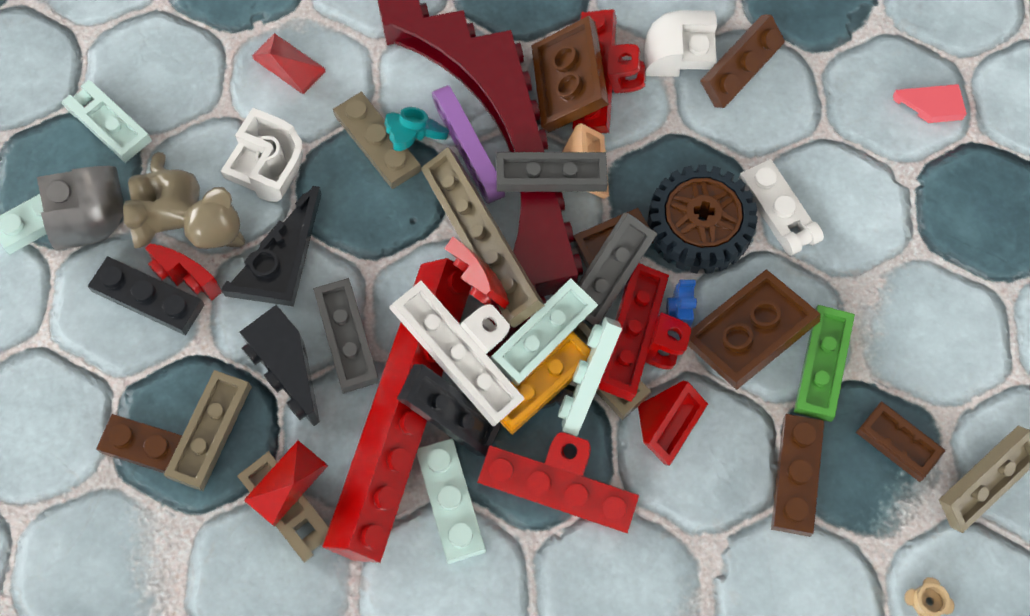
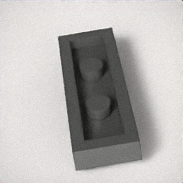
M496 152L497 192H606L608 186L606 152Z
M623 213L577 284L598 304L584 319L593 326L595 324L599 325L657 236L656 232L629 213Z
M347 278L313 288L343 394L380 383L350 279Z

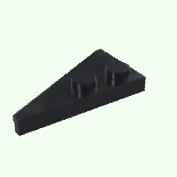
M312 186L308 192L304 193L295 203L296 209L284 222L279 221L262 240L259 249L247 257L244 261L246 266L231 283L226 281L221 290L225 297L294 307L322 194L320 187Z

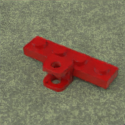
M614 9L581 12V19L590 16L596 22L609 105L573 121L572 129L574 130L576 125L582 123L600 133H610L612 89L617 94L635 92L644 88L646 66L640 60V49L637 45H615L617 16ZM630 56L632 59L623 60V57ZM637 74V77L633 80L625 79L626 77Z
M638 263L627 280L616 316V321L620 322L622 330L597 389L632 402L637 394L645 363L669 370L676 365L677 356L682 355L686 351L691 334L690 326L682 320L662 312L658 316L669 278L668 274ZM668 331L676 332L679 335L680 340H677L673 336L669 335ZM662 350L669 353V355L663 356L658 351Z
M564 432L558 433L552 440L545 463L489 445L477 482L624 533H628L639 499V494L585 477L584 474L591 453L590 442ZM570 443L574 444L577 448V455L573 459L567 458L564 454L565 446Z

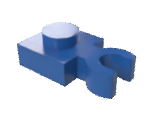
M679 280L673 297L667 298L666 313L682 320L691 328L694 320L693 309H696L697 298H694L696 281Z

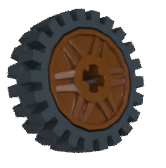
M698 165L696 171H693L692 166H687L683 168L681 174L676 170L670 174L669 180L665 177L661 181L659 188H656L653 194L647 223L649 228L657 233L654 239V248L658 254L664 253L663 259L669 264L673 260L676 261V268L683 270L685 266L691 267L690 273L698 274L700 269H704L705 274L713 273L717 267L719 271L727 269L730 263L732 265L735 264L741 255H744L755 233L758 216H756L757 205L756 202L752 203L754 197L750 190L744 191L746 184L741 179L737 182L733 181L735 174L727 171L724 176L720 175L721 168L713 166L711 172L707 171L706 165ZM703 217L705 218V221L700 220L698 218Z

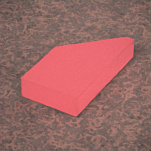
M959 84L899 89L893 94V100L896 103L900 104L902 102L918 112V117L928 123L963 120L967 114Z

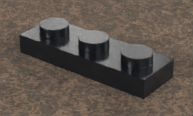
M108 256L87 286L93 293L185 336L204 307V303L200 298Z
M423 364L413 365L397 397L400 402L477 456L486 457L489 445L493 444L502 425L499 422L492 426L466 395Z

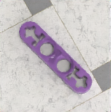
M447 85L432 91L435 107L445 127L449 130V134L485 202L490 204L504 198L505 192H497L496 170L451 87Z

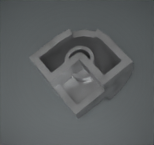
M85 167L72 169L70 172L37 177L44 211L41 212L48 239L55 250L106 240L117 229L123 216L124 205L117 167Z

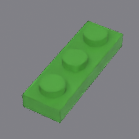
M817 305L815 310L821 314L820 322L810 330L793 412L832 422L836 414L855 314Z

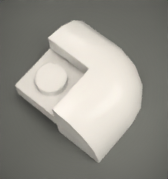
M673 11L664 13L653 22L647 32L644 45L646 76L679 77L680 69L710 70L716 64L715 31L717 19L715 11Z
M252 108L235 134L238 144L220 172L224 179L255 191L258 198L278 202L283 198L299 171L303 157L302 140L294 126L285 120Z

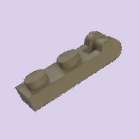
M268 451L238 474L237 477L247 490L251 492L278 462ZM304 495L298 499L275 525L304 563L314 556L312 551L324 543L329 529L328 525ZM309 521L314 530L301 539L296 531Z

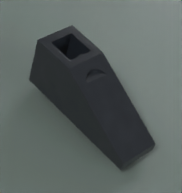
M275 305L240 331L241 336L246 342L241 349L254 365L261 362L268 372L264 374V377L277 393L283 389L291 399L286 404L300 421L306 417L315 426L320 420L305 343L296 327L281 309Z

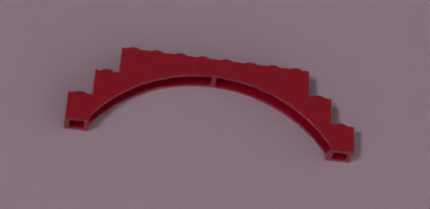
M377 0L386 45L397 44L414 51L439 65L459 80L480 101L492 117L507 144L509 152H545L544 150H548L545 130H538L536 122L540 120L536 99L530 100L528 93L532 91L530 75L528 71H522L520 63H524L522 46L520 42H514L511 30L476 37L473 22L467 23L464 10L429 17L427 4H420L419 0ZM520 192L521 212L518 235L513 252L542 302L545 304L546 299L544 296L555 294L569 279H572L576 284L578 283V276L583 275L582 263L579 254H573L570 243H574V235L570 221L564 222L561 212L565 211L562 192ZM492 301L490 304L502 315L497 304ZM532 316L515 328L510 326L507 335L486 355L491 358Z

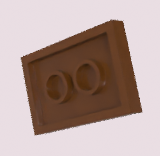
M590 16L531 45L541 127L548 133L609 105L596 22Z
M766 269L691 329L688 346L737 390L820 322L821 314Z

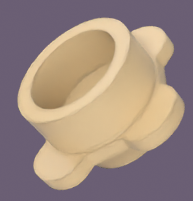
M933 577L924 579L922 586L916 590L909 589L904 595L906 604L913 606L919 616L949 615L955 608L954 602L946 589ZM927 598L932 599L933 604L931 606L926 603Z

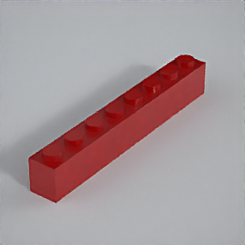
M449 258L421 264L413 286L422 281L456 321L460 323L472 287L461 279L464 272L455 267L453 261ZM402 322L398 328L322 548L353 561L381 563L427 423L426 419L400 402L397 397L414 364L425 365L441 378L444 372Z

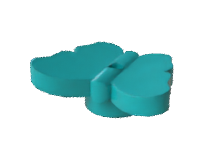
M406 107L400 111V114L392 112L386 114L384 125L386 132L390 134L389 139L393 143L395 151H403L409 148L416 138L418 140H423L424 137L439 140L448 139L449 130L429 118L422 109Z

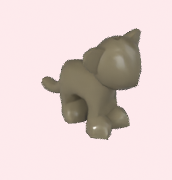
M162 152L154 153L150 163L151 173L134 175L129 178L128 187L131 200L125 201L123 215L124 224L131 229L135 249L148 245L155 233L184 228L186 238L199 249L223 246L242 247L245 244V239L239 231L240 219L238 213L231 205V194L224 187L212 188L199 201L200 185L196 177L183 170L165 169L166 158Z

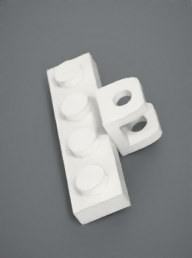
M419 281L392 303L389 309L492 426L498 424L525 399L486 355L507 335L510 329L509 323L493 305L487 304L478 308L459 324L422 281Z

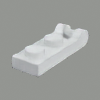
M772 159L740 174L739 179L746 184L745 191L750 190L754 196L753 203L756 202L758 211L789 256L802 251V247L807 244L813 246L823 241L822 229L816 222L812 221ZM795 226H797V228L800 231L796 234L790 231V229Z

